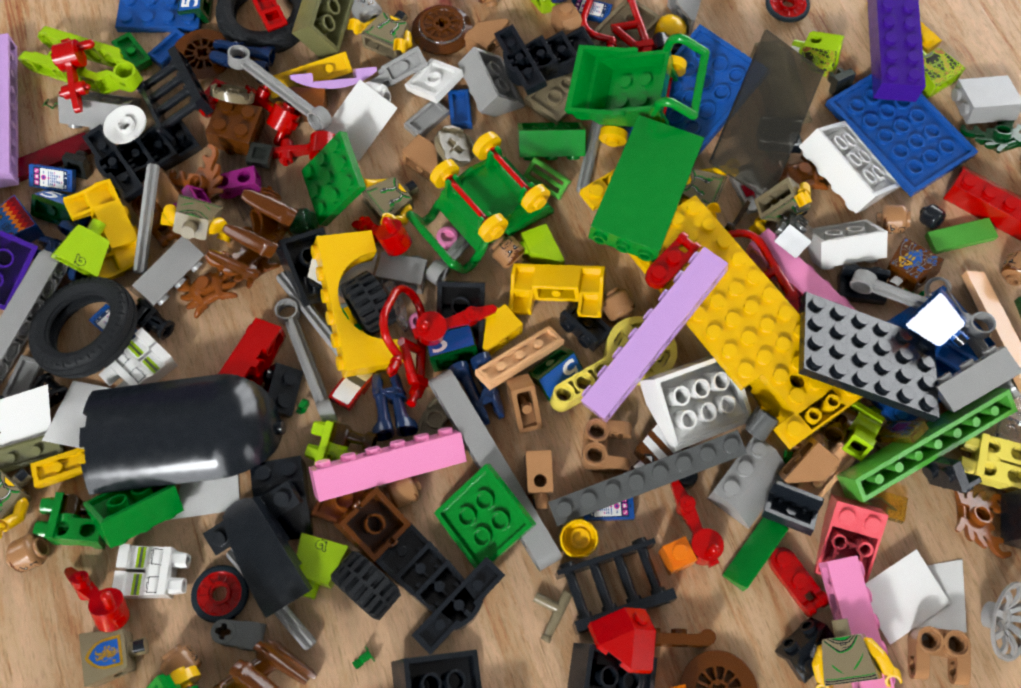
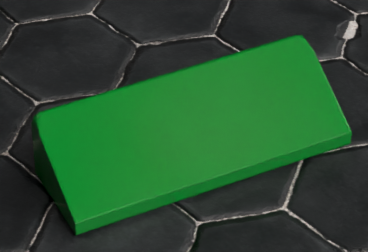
M763 517L722 576L740 590L745 591L789 528Z

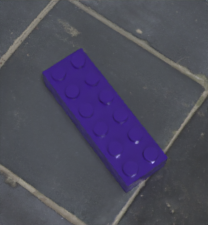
M867 0L873 99L916 102L926 87L919 0Z

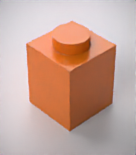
M686 536L662 546L658 551L669 576L692 566L697 561Z

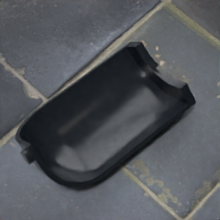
M215 374L94 390L89 395L83 410V414L87 417L85 427L80 428L79 447L85 450L86 463L81 464L89 495L227 478L246 472L267 460L278 448L281 438L286 432V425L284 420L280 419L277 406L271 396L255 382L238 375Z

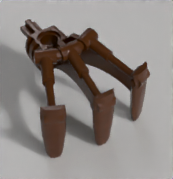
M269 185L267 188L262 187L259 193L244 189L241 194V198L251 206L252 232L229 224H225L222 229L228 237L247 247L245 253L235 259L212 249H208L206 252L210 259L239 274L243 279L255 280L260 271L256 269L255 265L262 257L271 258L278 248V241L283 239L299 211L297 208L283 203L281 196L273 191Z
M269 638L266 641L267 643L259 641L253 647L256 651V658L253 661L248 662L239 659L229 670L228 673L230 675L213 688H279L267 677L276 669L304 685L309 681L308 677L315 680L318 675L279 641Z

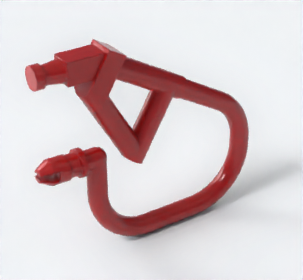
M586 0L581 13V27H584L591 38L606 42V47H616V37L598 33L589 27L587 18L594 0ZM627 0L634 20L611 24V32L629 47H637L638 52L653 51V39H649L636 1ZM637 29L641 41L634 40L625 30Z
M737 229L728 231L733 238L744 237L751 239L757 244L770 267L763 273L768 279L775 276L785 293L784 297L799 313L800 296L791 286L765 241L758 234L750 230Z
M398 285L392 289L381 309L379 327L382 339L393 355L386 372L389 377L396 375L403 359L407 381L411 385L410 397L406 404L409 407H415L416 401L422 398L426 387H428V379L425 378L426 345L422 344L418 339L416 344L404 337H400L397 341L399 350L389 333L388 316L401 293H405L411 299L416 308L418 318L425 313L419 296L411 287ZM411 352L416 354V370Z

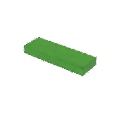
M990 218L929 231L925 234L929 247L934 254L994 241L999 237Z

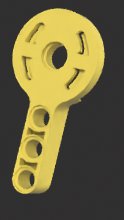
M633 316L618 322L612 328L606 340L603 352L604 358L554 387L550 398V405L555 411L565 412L581 403L583 398L581 395L585 389L580 388L577 384L582 383L586 387L589 384L593 386L598 379L597 372L604 365H610L614 360L612 358L614 352L618 347L626 345L629 341L627 339L628 335L635 327L639 328L642 325L644 316ZM675 339L672 340L642 379L673 368L677 359ZM557 395H564L568 400H561Z

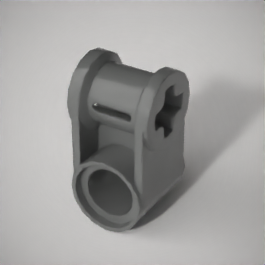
M757 406L745 422V429L751 435L764 442L779 420Z
M220 619L213 624L211 637L216 643L223 646L256 652L253 647L259 641H263L267 624L253 621ZM221 630H231L230 635H225V637L220 635Z

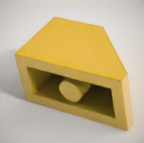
M506 304L500 308L497 307L496 313L486 318L483 352H489L490 356L522 334L523 323Z

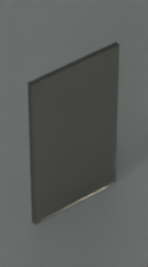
M764 30L709 163L760 196L777 185L824 71L769 30Z

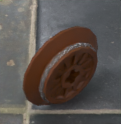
M436 5L426 8L417 15L412 23L411 33L415 43L422 50L433 55H449L460 51L466 46L465 34L473 26L470 18L462 10L450 5Z

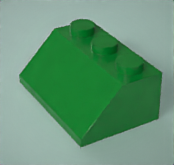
M552 122L517 123L519 157H523V160L532 161L534 157L557 160L558 157L566 156L569 160L580 159V156H585L586 129L582 122H561L558 125Z
M175 485L102 493L83 503L101 538L110 548L123 545L132 537L151 530L153 526L165 520H170L176 514L184 511Z

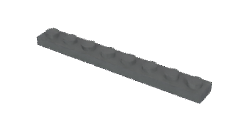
M738 430L549 501L548 503L556 525L559 526L748 453Z

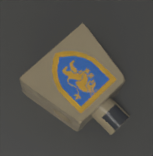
M126 630L79 634L84 686L97 688L135 671V657L149 652L147 639L144 637L133 640L132 633Z

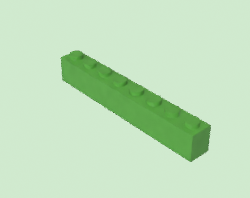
M995 388L956 412L947 410L940 414V418L935 422L928 421L837 474L845 497L866 502L1017 412L1018 410L1010 389Z

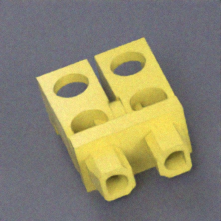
M982 433L978 437L975 436L960 445L959 448L971 452L970 458L961 456L958 460L961 461L965 473L981 477L982 482L979 484L1006 491V493L1021 489V443Z

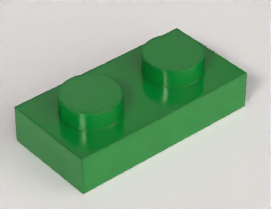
M130 32L111 41L114 47H118L121 50L124 60L134 64L138 72L153 64L151 58Z

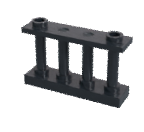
M175 45L168 50L172 58L169 60L170 63L147 80H143L137 87L156 123L154 128L161 136L165 135L171 141L175 137L170 128L190 113L201 109L208 116L214 112L188 59ZM175 70L178 71L176 73L177 76L152 92L151 88ZM180 84H185L181 91L159 106L157 102L159 99ZM187 97H192L190 103L167 119L165 118L164 114Z
M641 537L632 541L631 546L578 564L570 561L559 566L560 570H557L555 574L556 579L566 577L578 612V621H575L572 625L576 635L589 631L588 625L590 622L624 607L640 608L648 611L677 599L674 588L666 590L665 586H661L648 549L653 548L655 545L654 538L647 540L646 537ZM636 553L639 554L652 589L650 591L651 596L641 598V595H637L624 557ZM612 561L615 562L628 598L626 599L627 604L619 607L611 599L600 565ZM588 569L591 571L603 605L601 608L602 612L595 615L588 611L576 577V573Z

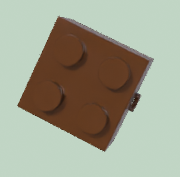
M218 99L205 131L208 144L215 145L218 149L224 150L229 155L236 153L247 156L251 142L258 143L265 125L263 107L251 104L230 103Z
M372 487L340 516L333 525L365 558L375 562L388 548H393L398 543L397 539L406 531L411 523L378 487Z

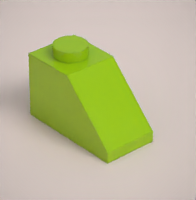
M547 224L521 232V242L519 243L524 247V255L527 256L529 262L534 264L565 265V260Z

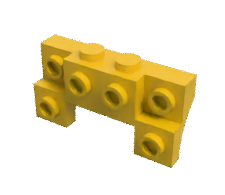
M106 179L96 182L78 193L63 197L64 205L72 221L91 216L92 219L100 220L106 225L100 236L108 239L110 244L107 249L108 254L105 255L98 276L112 280L124 276L127 271L133 270L138 228L132 226L129 220L131 218L129 209L126 205H122L111 180Z
M513 263L508 308L514 314L532 315L535 300L578 302V317L601 318L604 305L605 266Z

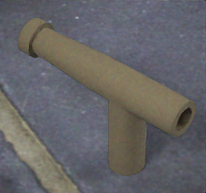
M563 590L558 602L537 592L533 602L553 611L544 635L542 634L541 639L545 642H551V637L571 600V593Z

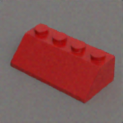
M962 166L943 199L979 219L990 218L994 227L1021 241V196Z

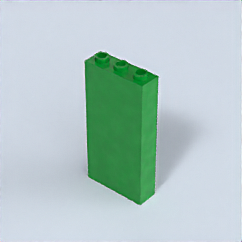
M638 115L591 224L588 238L597 244H606L614 247L619 252L638 256L643 261L654 262L658 258L704 137Z

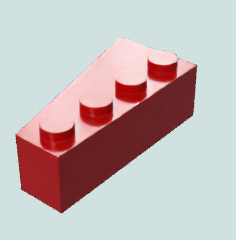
M255 318L252 324L247 327L246 333L218 374L238 375L261 386L265 369L272 365L286 338L282 327Z

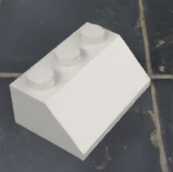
M867 219L813 228L812 242L807 248L812 262L824 270L863 261L869 263L877 262L878 259L887 258L888 231Z

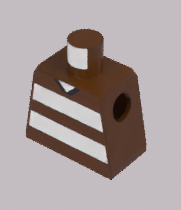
M656 423L636 447L634 454L639 460L631 466V470L681 452L689 447L673 451Z

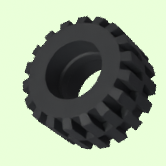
M365 271L341 284V292L359 326L366 334L373 336L380 332V312L388 296L376 277L369 271ZM393 307L388 316V327L396 323V313Z
M352 551L330 575L332 581L350 599L376 620H380L401 596L398 587L359 552Z

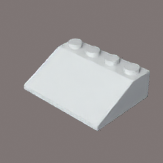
M846 121L817 128L799 146L803 151V156L816 166L818 174L827 179L831 184V189L844 199L846 207L854 211L855 214L867 209L900 187L899 183Z
M712 355L640 380L646 405L673 451L681 450L745 424L752 413L745 388L740 390Z

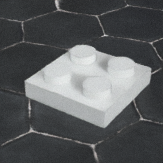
M431 58L427 62L429 66L417 72L404 85L408 92L438 103L464 77L462 69Z

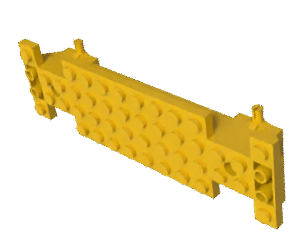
M615 169L580 189L579 195L593 211L599 208ZM696 195L677 207L658 257L684 231L694 243L697 241L702 245V248L706 247L728 263L727 273L687 321L686 325L740 390H743L748 385L752 387L750 392L758 400L761 409L779 420L778 426L773 430L790 450L860 400L862 396L798 373L800 314ZM684 246L680 248L684 253L688 251ZM628 253L644 274H646L647 269L653 262L643 261L638 256ZM688 263L682 270L685 271L690 264ZM673 280L664 288L658 289V291L662 294L665 289L670 290L674 285ZM790 380H792L797 385V387L793 386Z

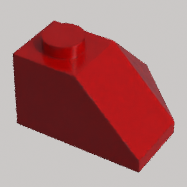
M624 607L589 623L588 629L596 648L605 655L609 652L621 661L620 667L628 673L650 674L653 671L656 630L646 609Z

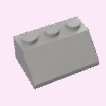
M473 47L458 62V66L464 74L463 78L469 87V92L474 97L477 104L476 107L480 113L497 117L525 106L516 85L507 77L504 60L501 56Z
M89 92V94L82 96L83 112L75 113L71 99L66 100L64 97L58 96L59 123L68 124L70 128H82L84 126L92 130L100 124L103 126L107 116L118 107L135 105L140 108L141 99Z
M181 237L129 290L152 306L156 303L161 306L170 297L167 292L173 286L178 289L187 280L184 275L189 270L194 273L203 264L200 259L204 254L188 239Z
M993 345L982 351L983 356L976 361L971 358L959 365V371L954 374L947 372L936 379L938 383L935 387L938 390V397L946 410L956 412L1021 374L1020 366L1006 346H999L997 348L996 345Z
M754 436L745 446L748 454L736 458L707 498L747 529L751 527L763 510L767 494L774 480L783 482L778 472L786 465L774 447Z

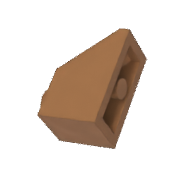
M571 0L552 7L551 25L557 33L563 30L565 35L581 27V15Z
M505 18L476 23L465 34L466 51L469 52L473 47H477L494 53L500 46L494 33L508 27L509 20Z
M418 134L401 151L403 164L431 182L430 175L438 165L435 144L431 139L424 138Z
M529 374L506 380L508 397L519 434L543 428L535 385Z
M811 436L778 474L788 484L823 481L837 471L838 464L841 461Z

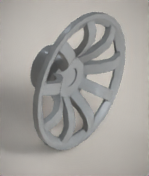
M1017 581L1005 587L996 603L986 602L981 612L982 625L991 629V644L996 656L1007 662L1013 661L1021 655V643L1018 646L1014 636L1010 633L1012 632L1021 639V629L1013 624V622L1021 623V615L1014 614L1021 611V603L1018 604L1021 600V582ZM1016 588V596L1013 598L1010 591ZM1005 597L1007 602L1001 604ZM1002 638L1003 644L999 649L996 640ZM1009 644H1010V646H1011V652H1010V654H1005V653L1007 652V650H1008V648H1009Z

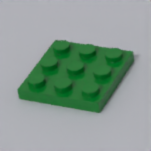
M339 131L301 170L318 223L321 226L327 227L366 189L347 132Z
M485 464L434 512L474 568L485 557H488L494 563L536 525V522L491 464Z

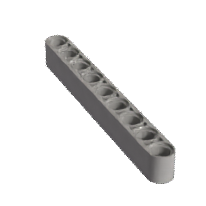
M449 369L430 379L428 383L454 429L461 432L463 444L477 468L480 470L485 464H491L536 522V525L520 541L537 569L542 571L562 559L560 550L453 372Z

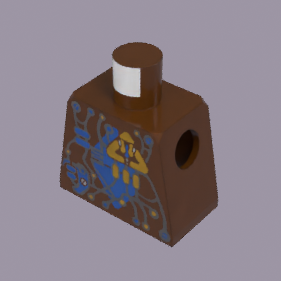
M905 237L888 264L887 270L891 271V276L887 283L899 288L904 287L910 292H915L940 272L944 259Z

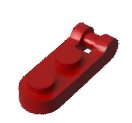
M681 232L676 240L649 266L645 274L646 283L653 289H662L667 286L678 272L688 264L691 256L696 251L699 252L702 245L697 241L694 243L689 239L687 233ZM682 246L688 249L686 253L680 250Z
M785 547L776 548L768 558V564L803 613L811 618L817 613V609L820 607L825 608L829 605L827 594L819 588L790 549ZM808 592L814 597L811 601H808L804 596Z

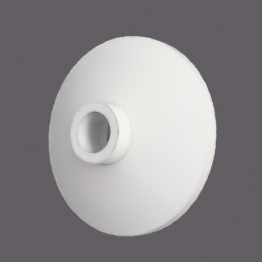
M135 105L118 107L107 116L103 125L104 135L115 144L129 143L138 138L144 131L147 122L146 115L141 108Z

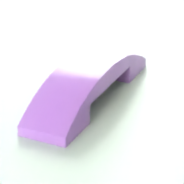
M377 67L353 69V78L313 81L312 73L289 75V79L308 87L336 89L357 84L359 80H366L377 72Z

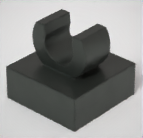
M838 68L836 75L829 72L827 77L828 82L831 83L829 92L835 96L852 86L856 73L851 68L846 71Z
M251 142L245 159L247 165L269 169L275 151L273 145Z
M80 150L75 154L66 152L62 156L64 168L76 169V177L87 180L91 176L90 161L86 157L88 153Z

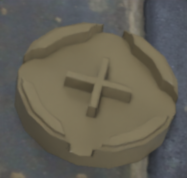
M217 84L210 86V96L216 99L236 104L254 103V92L250 91V94H248V90L243 87L230 84H221V88L217 87Z
M453 125L444 126L437 132L434 138L437 153L444 161L452 159L459 167L466 166L475 157V154L472 152L474 146L472 138L469 135L466 136L463 133L464 130L460 127Z

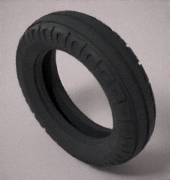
M217 0L216 21L220 32L228 41L244 42L246 46L250 47L272 46L275 47L276 53L286 51L300 41L292 34V30L302 0H288L293 6L292 13L287 19L288 25L271 32L267 30H249L242 27L236 21L239 8L248 0Z
M86 277L70 282L54 292L53 296H50L37 311L29 330V348L39 366L52 375L75 379L95 374L111 365L130 344L138 320L134 299L121 284L108 278ZM92 303H109L110 316L101 334L93 342L74 352H59L57 348L59 333L65 322L75 312Z

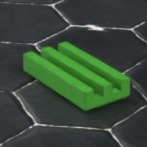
M537 157L533 158L523 175L536 185L544 184L550 191V195L558 200H561L563 193L566 192L568 185L572 182V180ZM535 165H539L540 167H542L543 169H545L546 171H548L549 173L563 181V185L554 180L553 178H551L550 176H548L547 174H545L544 172H542L541 170H539L538 168H536ZM531 171L535 172L536 174H538L539 176H541L542 178H544L560 190L556 192L548 185H546L545 183L531 175Z

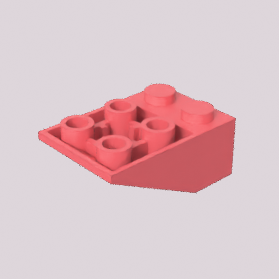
M831 494L824 517L814 573L821 575L818 563L857 555L858 560L864 566L865 575L863 577L865 583H867L888 515L881 508Z

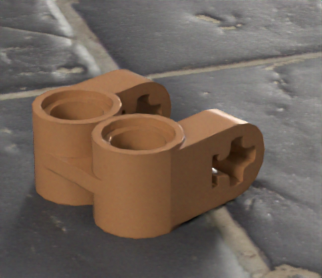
M600 418L589 420L583 434L581 456L583 468L590 472L615 475L628 472L630 460L624 457L608 455L607 447L608 438L619 440L632 438V424L617 420H609L606 423ZM599 430L602 436L593 437L590 431ZM597 453L600 460L592 461L589 459L588 454Z
M927 626L915 628L908 634V674L911 679L924 681L928 679L930 674V655L948 659V679L951 684L969 685L971 679V642L964 632ZM923 634L929 639L928 647H925L922 643ZM950 638L956 643L954 651L949 647Z

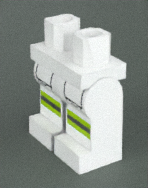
M141 327L134 333L136 337L131 340L121 356L115 359L111 365L104 368L98 375L108 386H111L121 378L123 382L117 387L158 382L178 365L172 356Z
M120 545L116 568L123 571L115 570L112 588L120 590L124 599H173V595L186 593L187 579L176 578L177 568L189 569L191 555L180 552L173 547Z

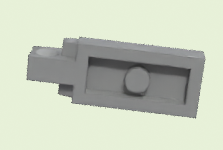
M416 46L382 65L377 70L379 75L370 81L385 84L388 88L429 65L419 46Z

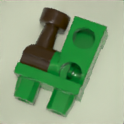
M56 492L55 497L41 499L40 512L42 514H50L48 522L37 521L33 529L35 536L47 539L52 545L91 546L94 549L105 550L106 545L92 520L83 518V514H88L83 505L86 501H82L75 494L65 495L63 492Z

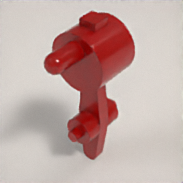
M66 38L61 40V43L51 47L53 63L60 71L67 72L68 85L61 86L59 95L66 100L71 99L75 113L83 112L82 96L89 94V89H91L89 83L86 84L84 80L79 81L77 69L87 65L84 50L95 46V42L92 39L79 42L76 39L70 40Z
M246 84L245 89L248 90L247 93L250 94V91H253L255 94L254 103L251 105L263 107V109L265 108L270 112L266 122L278 131L273 142L276 146H280V141L285 138L286 134L291 135L296 130L301 114L286 101L284 103L276 101L273 104L269 100L271 91L268 90L267 86H259L256 90Z
M323 130L313 132L310 135V143L303 145H294L290 138L282 139L280 147L274 148L275 151L272 159L279 158V162L283 166L292 164L293 157L309 155L310 160H312L335 134Z
M361 216L359 221L352 222L351 225L357 232L372 230L374 242L377 243L379 241L389 256L403 254L412 244L410 235L398 219L391 220L390 217H384L381 226L374 224L368 216Z
M494 304L480 307L469 306L464 311L448 318H444L438 312L428 311L418 318L416 328L412 329L414 338L418 339L422 344L435 346L443 341L448 329L466 325L474 326L478 321L495 314L497 307Z
M679 480L672 482L670 487L676 502V512L683 517L692 532L689 544L697 558L695 563L702 566L708 565L709 568L719 564L718 558L724 550V542L721 535L713 529H704L695 508V499L688 495Z
M68 567L64 570L67 580L76 591L79 599L89 601L88 609L97 629L102 632H113L122 628L128 622L130 611L120 590L116 588L99 590L91 581L86 571H77L73 567Z

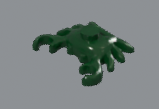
M1014 121L997 122L998 125L995 128H986L985 132L981 131L978 126H973L972 130L966 129L964 124L960 127L962 135L975 138L977 143L999 154L1021 147V125L1018 124L1016 128H1013Z

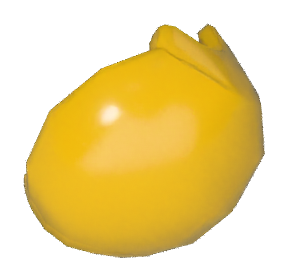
M666 14L656 23L654 35L658 32H665L669 36L673 34H686L687 27L685 21L678 15Z
M583 519L569 521L563 526L559 535L560 546L568 556L574 558L588 557L596 550L599 542L597 530L590 522Z

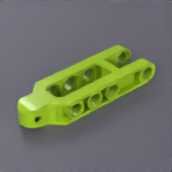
M44 26L37 36L49 48L52 45L61 43V40L66 38L70 40L76 39L79 42L88 40V38ZM94 41L95 46L93 48L84 50L87 60L114 68L113 72L104 70L98 71V73L89 71L86 67L78 68L79 81L84 80L86 84L89 83L91 86L89 90L104 95L119 89L133 92L143 81V77L134 64L124 60L118 47ZM23 51L18 57L20 63L27 69L68 83L67 72H62L55 66L51 58V51L47 55L35 51L33 53Z

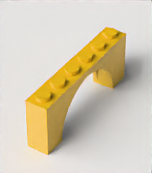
M372 230L316 236L314 244L311 245L312 259H316L318 266L316 267L317 281H321L323 288L320 291L322 303H326L328 310L325 313L328 326L331 325L333 332L330 336L333 348H336L338 354L336 356V367L338 371L342 372L343 378L386 371L393 357L383 339L365 334L347 319L340 306L338 287L341 278L353 267L373 260L377 250ZM392 339L398 347V349L400 350L399 345L397 344L398 339Z

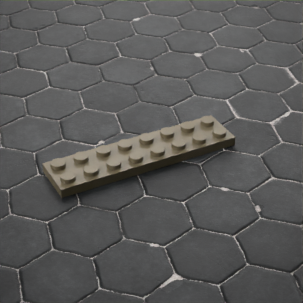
M627 0L619 4L594 29L598 33L616 37V47L629 48V46L611 32L610 26L611 24L634 20ZM636 1L649 34L656 27V23L661 16ZM637 29L625 30L634 40L641 41ZM591 38L595 46H606V42ZM573 72L546 81L547 87L529 96L527 95L524 98V103L555 125L560 124L569 115L565 112V106Z

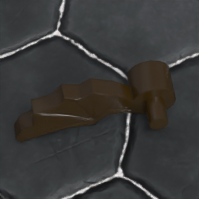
M746 201L733 223H727L725 226L727 232L737 230L735 227L749 207L750 201Z

